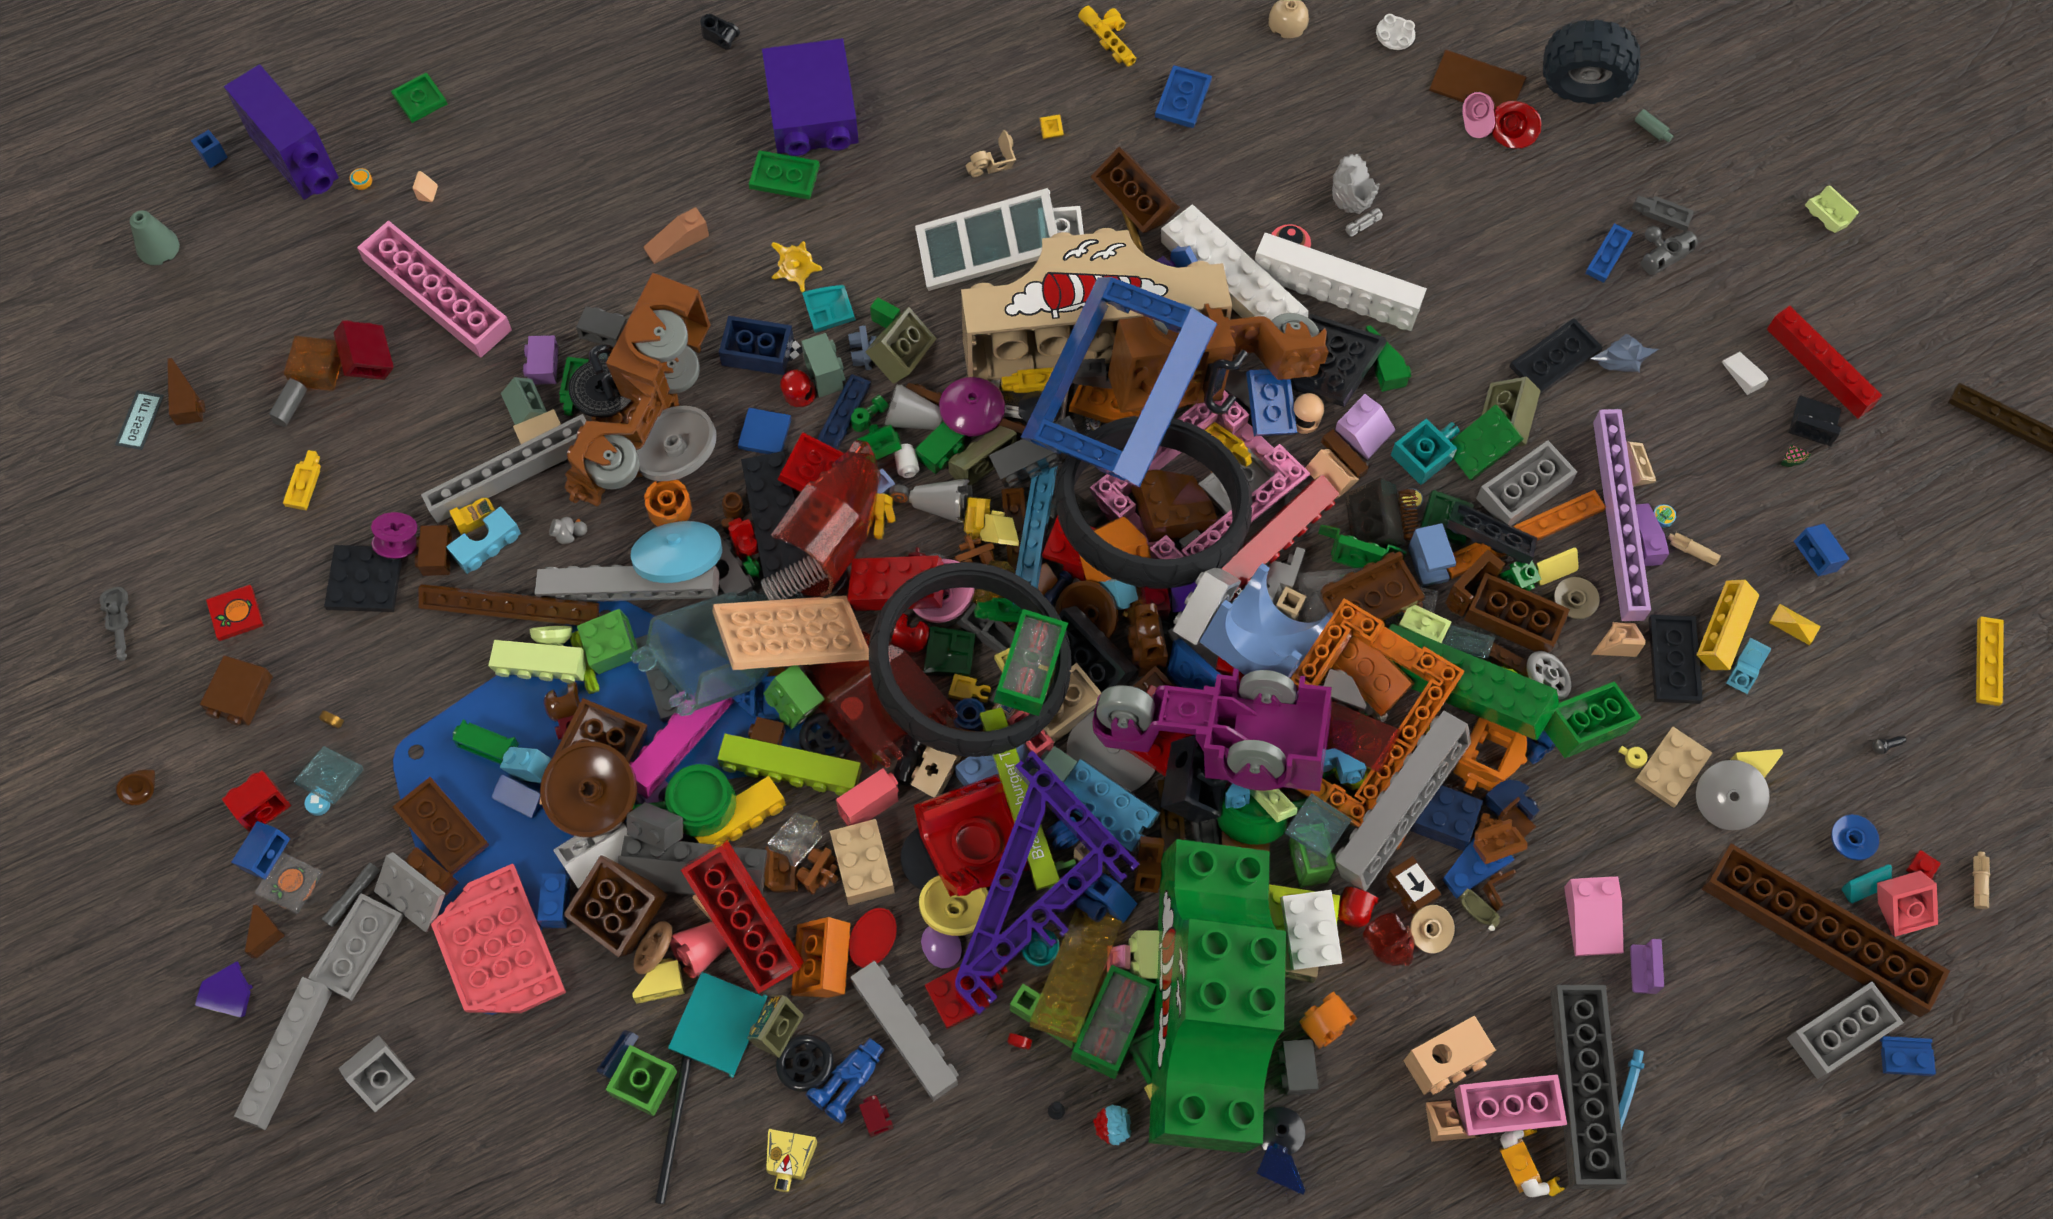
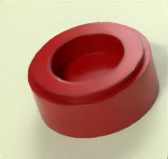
M1009 1033L1007 1042L1012 1046L1029 1050L1033 1040Z

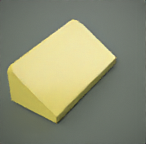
M1572 548L1536 563L1535 567L1538 569L1542 579L1537 582L1538 585H1545L1576 572L1579 567L1578 550Z

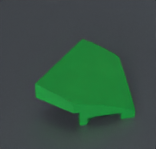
M872 424L868 428L869 433L856 440L859 446L858 460L862 466L902 449L900 437L891 425L879 428L877 424Z

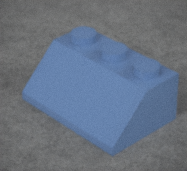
M1024 743L1017 747L1019 759L1024 762L1022 768L1028 773L1032 768L1037 769L1032 761L1029 763L1025 761L1027 754L1030 753L1026 744ZM992 755L967 757L955 766L956 777L963 786L998 774Z

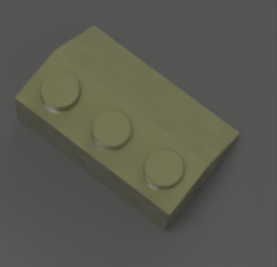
M1527 376L1490 383L1482 415L1495 404L1498 405L1524 438L1515 447L1525 446L1541 390Z
M999 426L995 430L993 429L986 433L978 442H972L961 454L957 453L948 462L949 473L955 480L968 479L970 482L967 485H974L995 470L989 455L1016 443L1017 433L1003 426Z

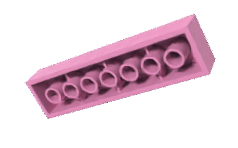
M389 220L357 247L363 261L480 358L512 331L509 321L503 313Z

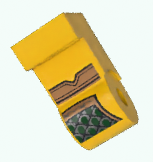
M489 498L478 499L473 504L461 509L456 507L449 510L461 535L485 525L483 519L495 511Z

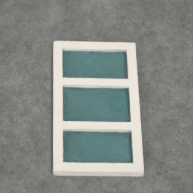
M1048 188L915 226L928 291L1037 261L1042 251V238H1051V236L1058 233L1050 190Z

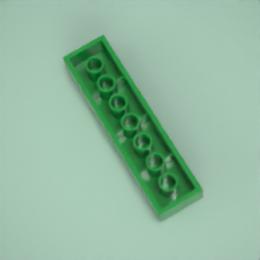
M1391 624L1388 628L1419 648L1423 649V647H1426L1465 671L1445 701L1447 704L1536 741L1559 705L1557 689L1395 624ZM1393 661L1414 682L1411 689L1422 693L1429 682Z

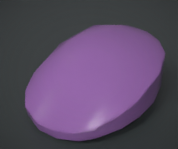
M930 926L925 929L922 934L921 944L928 961L939 968L954 966L959 961L962 952L959 937L942 934Z

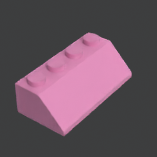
M1558 1075L1464 1084L1454 1089L1458 1114L1468 1136L1567 1125Z

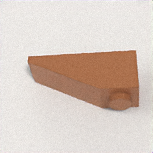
M695 207L677 216L643 248L653 264H656L708 237L706 221Z

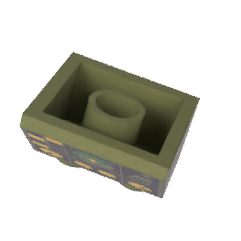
M772 995L770 1000L764 1005L759 1019L751 1027L747 1039L757 1048L780 1058L804 1015L786 996Z

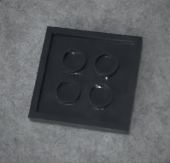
M334 545L324 604L325 609L394 612L402 558L383 557L378 555L372 546Z

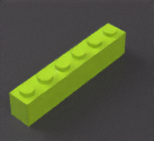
M724 734L717 758L719 766L727 772L741 771L750 777H758V775L769 776L773 782L787 781L796 787L806 785L819 792L833 791L839 796H842L858 785L862 772L860 762L730 734Z

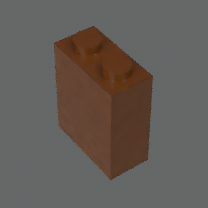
M224 655L200 705L209 717L214 719L223 717L231 724L240 726L242 723L249 726L273 676L264 667Z

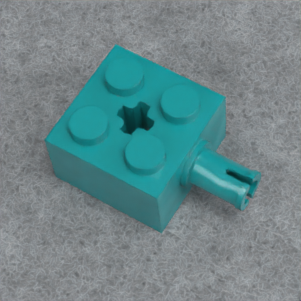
M1426 418L1395 442L1391 456L1422 485L1453 460L1457 448L1449 440L1458 435L1460 430L1458 426L1452 428L1455 424L1450 422L1444 429L1439 431Z

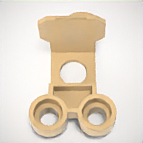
M1006 130L1002 131L998 139L1001 152L1006 160L994 163L991 152H976L970 156L971 162L966 164L969 175L973 178L981 176L986 168L989 174L1012 168L1016 158L1012 150L1013 139ZM1007 164L1001 168H997L1000 165Z

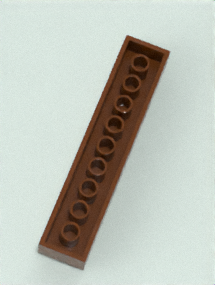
M1732 843L1722 851L1702 887L1703 891L1866 986L1873 982L1885 998L1919 1018L1931 1011L1950 973V970Z

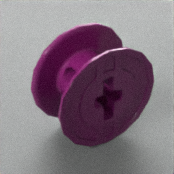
M397 512L378 516L372 521L371 525L374 535L371 543L373 550L378 555L394 559L412 554L417 548L415 534L418 526L416 521L409 515Z

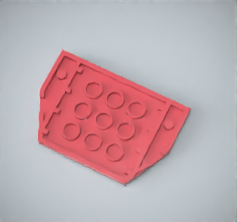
M514 864L469 882L456 900L445 908L444 913L431 923L465 1012L523 1013L566 993Z

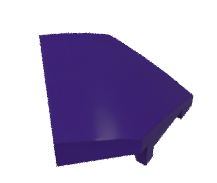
M235 962L202 981L195 1006L237 1017L245 1016L251 993L250 990L253 987L247 983L240 970L241 966L239 963Z

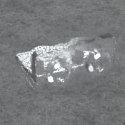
M795 813L769 840L767 845L770 851L787 856L791 866L796 867L820 841L823 835L817 819Z

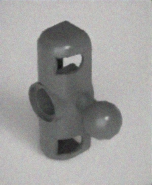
M1648 227L1645 231V238L1647 241L1655 243L1657 248L1643 257L1640 262L1641 267L1649 275L1657 274L1692 253L1698 243L1696 235L1691 231H1684L1681 235L1668 238L1664 242L1661 238L1662 232L1658 227ZM1658 262L1663 264L1661 268H1659Z

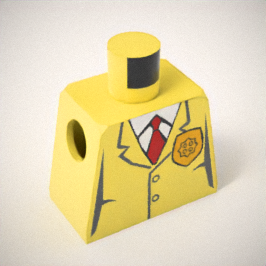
M769 1129L767 1172L770 1175L777 1176L775 1190L789 1192L792 1179H804L817 1146L816 1137Z

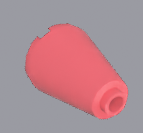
M713 921L672 935L670 947L678 962L682 961L686 965L683 970L691 978L699 976L728 947Z

